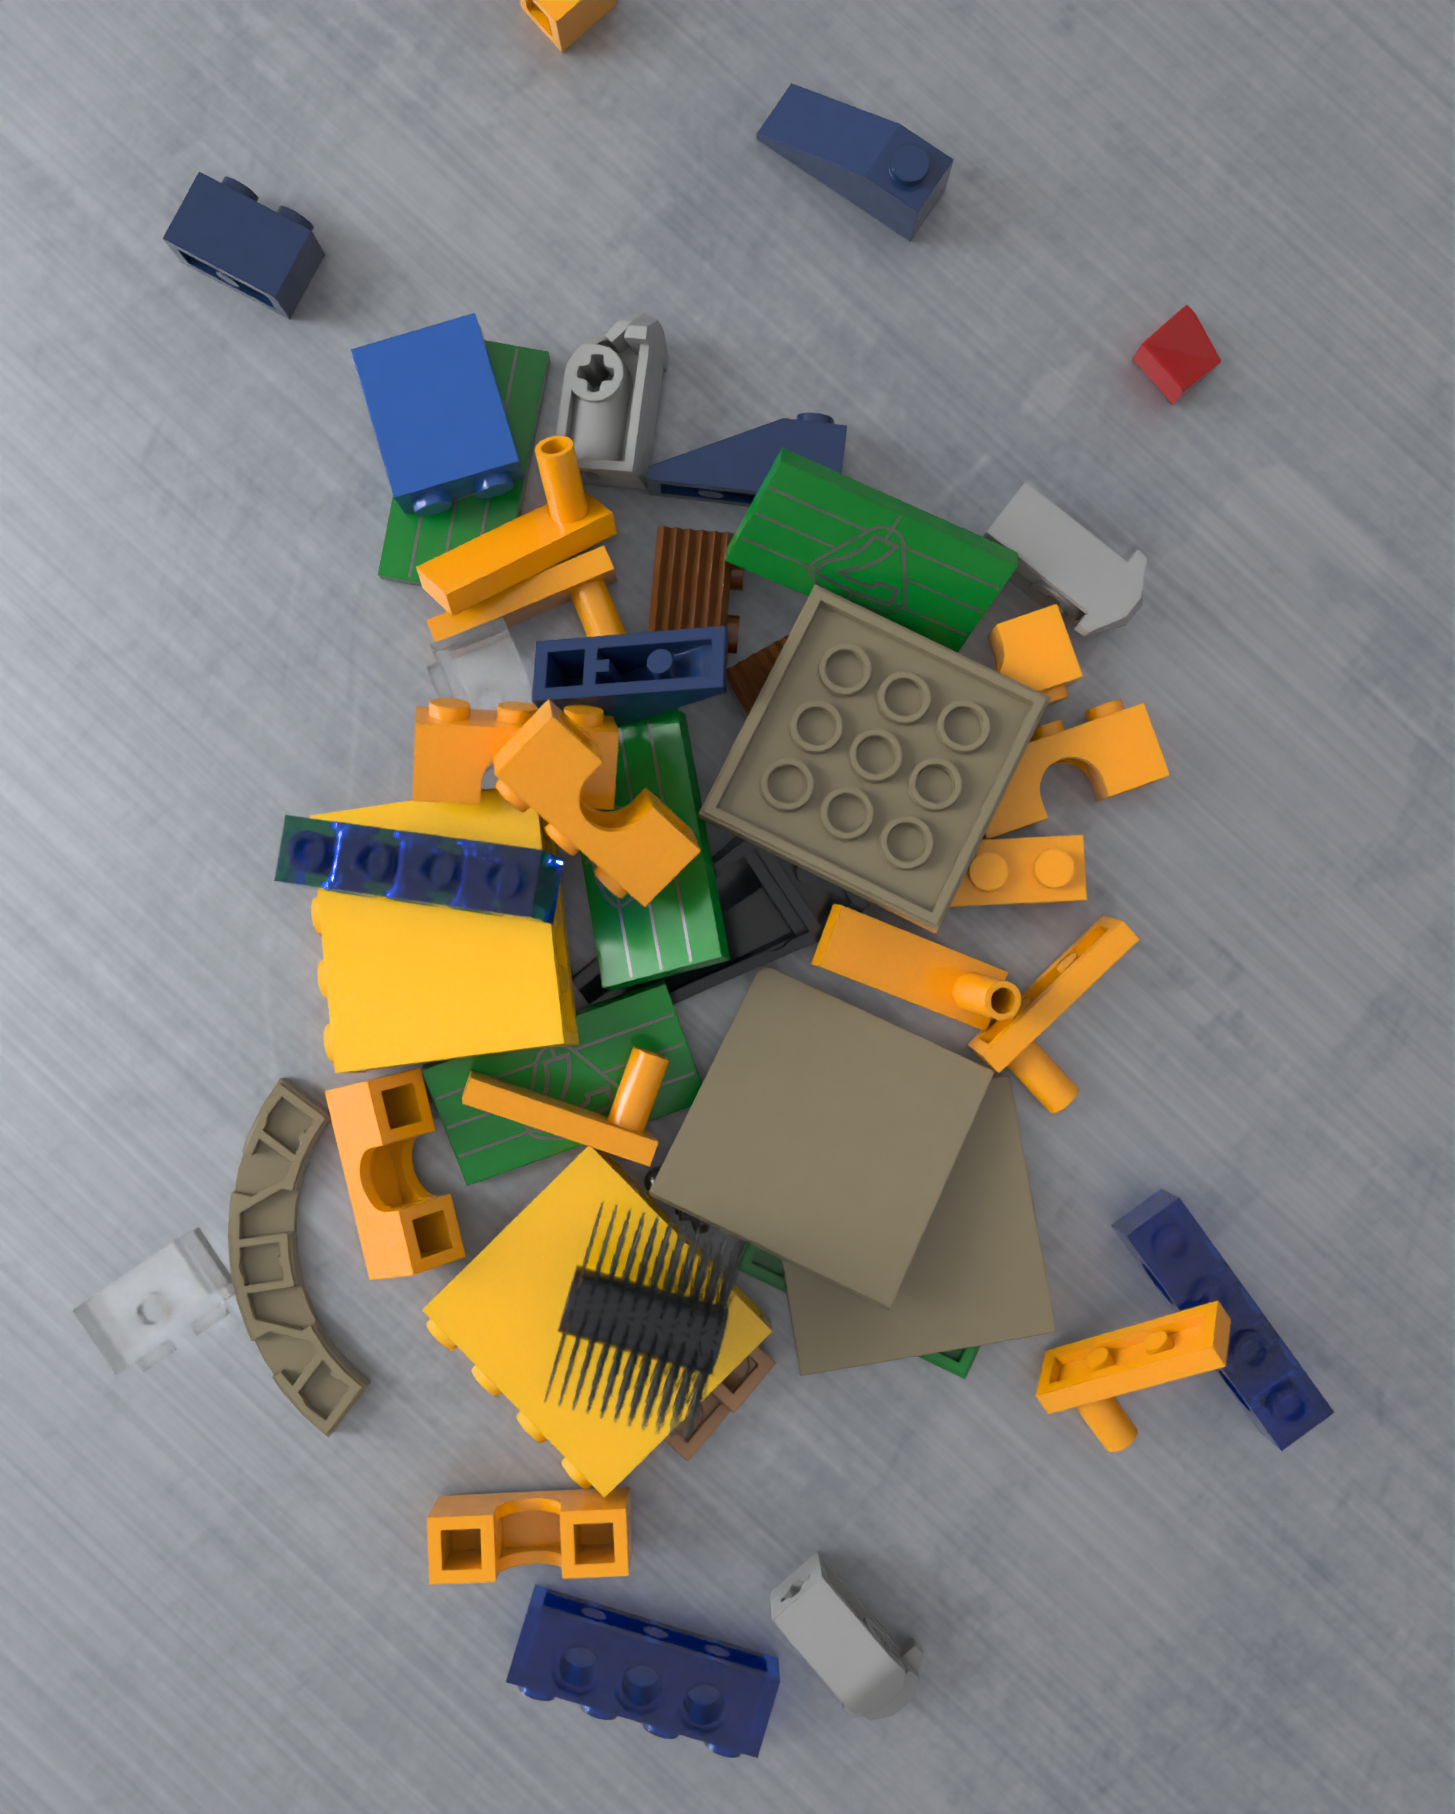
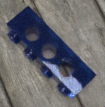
M285 815L274 881L310 890L554 924L564 859L540 849Z
M1160 1189L1111 1225L1173 1313L1214 1301L1220 1302L1231 1318L1226 1367L1214 1370L1258 1431L1278 1449L1283 1451L1335 1413L1180 1197Z
M535 1585L506 1682L517 1685L521 1693L535 1700L552 1701L557 1697L580 1704V1708L585 1713L598 1719L613 1720L620 1716L642 1723L646 1731L661 1738L675 1739L682 1735L704 1742V1745L710 1751L724 1757L737 1758L742 1753L758 1758L779 1688L780 1672L779 1658ZM574 1647H583L590 1650L595 1655L597 1661L589 1667H577L567 1660L564 1653ZM636 1666H646L653 1669L658 1674L659 1679L651 1685L640 1686L631 1682L626 1673ZM709 1685L716 1688L721 1696L711 1704H699L693 1701L688 1693L696 1686Z

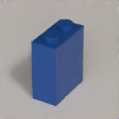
M475 313L350 349L393 497L405 514L414 511L417 516L434 515L449 509L452 506L451 500L476 493L479 498L495 497L513 489L514 481L526 478L485 338Z

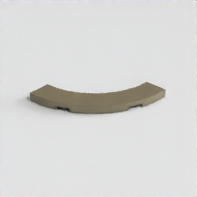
M284 1077L279 1079L261 1106L242 1150L243 1156L238 1168L235 1189L231 1193L229 1206L228 1247L230 1271L236 1301L251 1341H255L264 1361L274 1374L273 1380L298 1411L329 1438L371 1381L356 1369L335 1346L323 1328L310 1302L303 1281L297 1245L298 1204L302 1183L311 1156L322 1134L330 1124L331 1116L328 1109Z

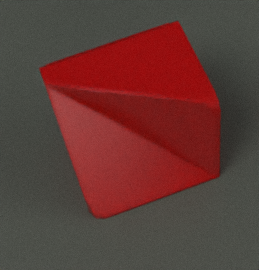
M1185 305L1146 339L1132 357L1137 366L1173 405L1222 362L1197 315L1188 305Z

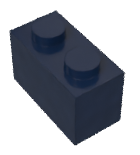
M199 172L163 236V240L181 263L291 319L325 256L312 232L314 226L301 214L288 207L280 206L278 211L275 212L258 203V196L247 186L233 178L225 176L220 183Z

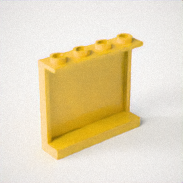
M497 788L481 790L480 804L410 800L310 815L311 834H308L306 837L305 852L309 867L316 875L318 897H314L312 900L311 914L317 933L322 936L324 960L319 962L317 974L321 993L325 998H328L330 1024H327L324 1030V1046L327 1057L331 1062H334L335 1073L359 1074L367 1073L366 1070L543 1047L559 1048L579 1045L557 844L545 830L549 823L535 810L529 807L526 812H521L511 805Z
M586 1146L531 1203L430 1300L422 1311L430 1318L426 1325L435 1339L448 1350L453 1351L458 1347L475 1364L471 1371L479 1384L495 1397H499L503 1393L520 1411L516 1417L523 1429L539 1443L543 1444L548 1439L565 1457L561 1463L568 1475L583 1489L588 1490L593 1486L605 1498L669 1435L671 1429L670 1421L674 1411L672 1407L678 1389L675 1393L674 1387L669 1413L667 1409L663 1427L661 1425L659 1434L658 1431L655 1434L657 1427H655L658 1419L657 1412L662 1399L660 1395L669 1370L665 1377L663 1372L659 1396L657 1399L656 1395L652 1416H649L647 1427L642 1431L643 1428L641 1426L644 1419L642 1416L647 1403L645 1400L651 1385L649 1381L657 1362L652 1359L648 1382L646 1384L645 1381L640 1405L638 1403L635 1419L632 1420L631 1426H628V1417L631 1410L630 1404L635 1391L634 1386L641 1368L639 1365L642 1356H638L637 1367L635 1368L634 1366L629 1391L627 1390L623 1408L621 1407L619 1418L614 1423L615 1408L619 1398L618 1393L624 1377L623 1372L630 1353L623 1351L612 1395L609 1398L603 1418H600V1411L604 1400L603 1396L613 1363L612 1358L616 1350L610 1347L601 1380L598 1383L595 1399L592 1402L588 1415H586L588 1399L592 1389L591 1385L603 1345L595 1343L583 1388H581L575 1409L572 1411L576 1388L589 1341L581 1339L562 1403L558 1407L565 1374L576 1339L566 1335L554 1380L547 1400L544 1403L562 1336L561 1333H558L560 1320L576 1266H582L602 1200H604L587 1268L594 1270L596 1268L608 1225L615 1206L618 1205L607 1251L601 1267V1272L609 1274L619 1236L621 1235L627 1213L631 1208L629 1224L615 1276L622 1277L635 1232L644 1212V1223L636 1250L637 1255L629 1276L630 1280L636 1281L639 1264L642 1261L651 1228H653L654 1221L659 1216L656 1228L657 1233L652 1246L654 1248L643 1284L648 1285L649 1277H652L656 1256L658 1257L662 1238L664 1239L666 1228L671 1220L673 1222L668 1241L670 1243L664 1259L665 1265L658 1282L659 1288L662 1289L666 1269L668 1272L672 1251L675 1249L678 1235L680 1236L682 1228L608 1152ZM686 1232L680 1254L682 1257L675 1275L677 1279L672 1292H675L676 1285L678 1288L682 1264H685L688 1247L691 1246L692 1238ZM697 1245L696 1250L698 1252L692 1270L694 1269L692 1277L694 1278L699 1258L701 1260L703 1252L699 1245ZM711 1258L708 1262V1265L710 1263V1266L706 1278L704 1280L702 1289L704 1285H706L709 1271L711 1274L713 1260ZM722 1270V1273H721V1275H720L718 1284H719V1282H720L721 1277H722V1279H723V1274H724V1271H723V1270ZM692 1277L685 1293V1296L688 1294V1297L690 1293ZM736 1283L728 1300L729 1303L734 1293L728 1307V1321L721 1349L713 1370V1376L712 1374L708 1376L706 1397L773 1332L771 1319ZM717 1294L715 1296L713 1304L716 1303ZM680 1367L678 1382H679V1380H680V1377H681L682 1372H683V1369H684V1368H681V1367ZM691 1382L689 1397L694 1386L693 1382ZM704 1387V1392H703L702 1401L704 1400L705 1387ZM685 1401V1405H684V1410H683L681 1422H682V1421L685 1419V1417H686V1413H687V1410H688L690 1401H689V1403L687 1404V1407H685V1406H686V1401Z

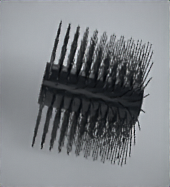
M602 1200L582 1266H576L558 1328V1333H561L562 1336L544 1403L547 1400L554 1380L566 1335L572 1336L576 1339L565 1374L558 1407L562 1403L581 1339L586 1340L589 1343L581 1368L572 1411L575 1409L581 1388H583L595 1343L600 1344L603 1347L596 1365L597 1369L591 1385L592 1389L588 1399L586 1415H588L592 1402L595 1399L605 1360L608 1358L611 1347L616 1350L607 1379L608 1383L603 1396L604 1400L600 1411V1418H603L604 1411L607 1409L616 1375L618 1376L623 1351L630 1353L623 1372L624 1377L618 1393L619 1398L615 1408L614 1423L619 1418L621 1407L623 1408L627 1390L629 1391L634 1366L635 1368L637 1367L638 1356H642L639 1365L641 1368L630 1404L631 1410L628 1417V1426H631L632 1420L635 1419L638 1403L639 1405L641 1403L645 1381L647 1384L653 1359L657 1362L649 1381L651 1385L645 1400L647 1403L642 1416L644 1418L641 1426L643 1428L642 1431L647 1427L649 1416H652L656 1395L657 1399L659 1396L663 1372L665 1377L669 1370L660 1395L662 1399L657 1412L658 1419L655 1426L657 1427L655 1434H657V1431L659 1434L661 1425L662 1427L664 1425L667 1409L668 1413L670 1410L675 1387V1393L677 1389L678 1392L672 1407L674 1411L670 1421L671 1429L669 1436L671 1434L670 1439H672L673 1432L675 1435L678 1421L679 1425L681 1423L685 1401V1407H687L690 1401L684 1420L686 1425L683 1431V1435L685 1433L683 1442H685L686 1435L687 1442L689 1433L692 1435L696 1414V1421H698L704 1387L705 1401L708 1376L711 1374L713 1376V1370L723 1342L728 1321V1307L734 1293L729 1303L728 1300L739 1273L737 1271L735 1276L741 1257L740 1254L738 1259L742 1245L741 1243L739 1247L741 1239H739L738 1245L736 1242L733 1255L731 1251L727 1271L725 1265L723 1279L721 1277L718 1284L726 1261L724 1256L728 1246L726 1244L728 1236H726V1240L724 1236L723 1242H720L717 1257L715 1254L711 1274L709 1271L707 1283L702 1289L710 1266L708 1262L713 1249L711 1245L714 1235L712 1231L711 1236L710 1234L708 1236L707 1244H704L701 1260L699 1258L694 1278L692 1277L694 1271L692 1267L698 1252L696 1249L700 1236L698 1237L700 1228L699 1230L697 1228L696 1234L693 1235L691 1246L688 1247L685 1264H682L678 1288L676 1285L675 1292H672L677 1279L675 1275L682 1257L680 1254L685 1241L684 1235L687 1227L684 1224L680 1236L678 1235L675 1249L672 1251L668 1272L666 1269L663 1288L660 1289L658 1282L665 1265L664 1259L670 1243L668 1241L672 1231L673 1221L671 1220L666 1228L664 1239L662 1238L658 1257L656 1256L652 1277H649L648 1285L643 1284L654 1248L652 1246L657 1233L656 1228L659 1216H657L653 1228H651L642 1261L639 1264L636 1281L630 1280L629 1276L637 1255L636 1250L644 1223V1212L635 1232L622 1277L615 1276L625 1241L631 1208L624 1221L609 1274L601 1272V1267L607 1251L618 1205L615 1206L595 1270L586 1267L604 1202ZM692 1277L691 1288L688 1297V1294L685 1296V1293ZM717 1294L716 1303L713 1304L715 1296ZM680 1367H681V1368H684V1369H683L682 1375H681V1377H680V1380H679V1382H678L679 1372H680ZM691 1382H693L694 1386L689 1397Z

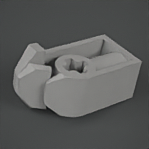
M637 312L618 320L607 332L583 343L568 359L564 372L556 436H566L572 439L582 483L585 485L647 490L648 466L651 465L663 371L667 372L669 358L663 327L657 319L645 313ZM608 376L613 377L612 381L607 380ZM595 386L600 387L599 391L595 392Z
M1027 482L1023 484L983 535L986 539L1018 552V567L1009 578V581L1043 608L1057 604L1062 619L1070 624L1078 623L1074 630L1084 637L1126 626L1142 606L1143 585L1148 557L1137 549L1126 561Z
M819 1551L813 1554L770 1592L773 1623L841 1701L842 1709L850 1718L865 1716L871 1721L893 1716L914 1698L923 1658L921 1646L912 1638L903 1647H900Z

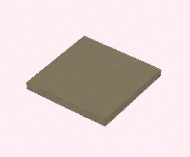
M814 585L699 811V818L922 928L936 933L1051 697L818 585Z
M762 965L759 967L649 1191V1196L881 1308L889 1310L995 1071L774 968Z
M1010 1075L991 1079L889 1310L881 1308L781 1259L798 1369L801 1376L1056 1332Z

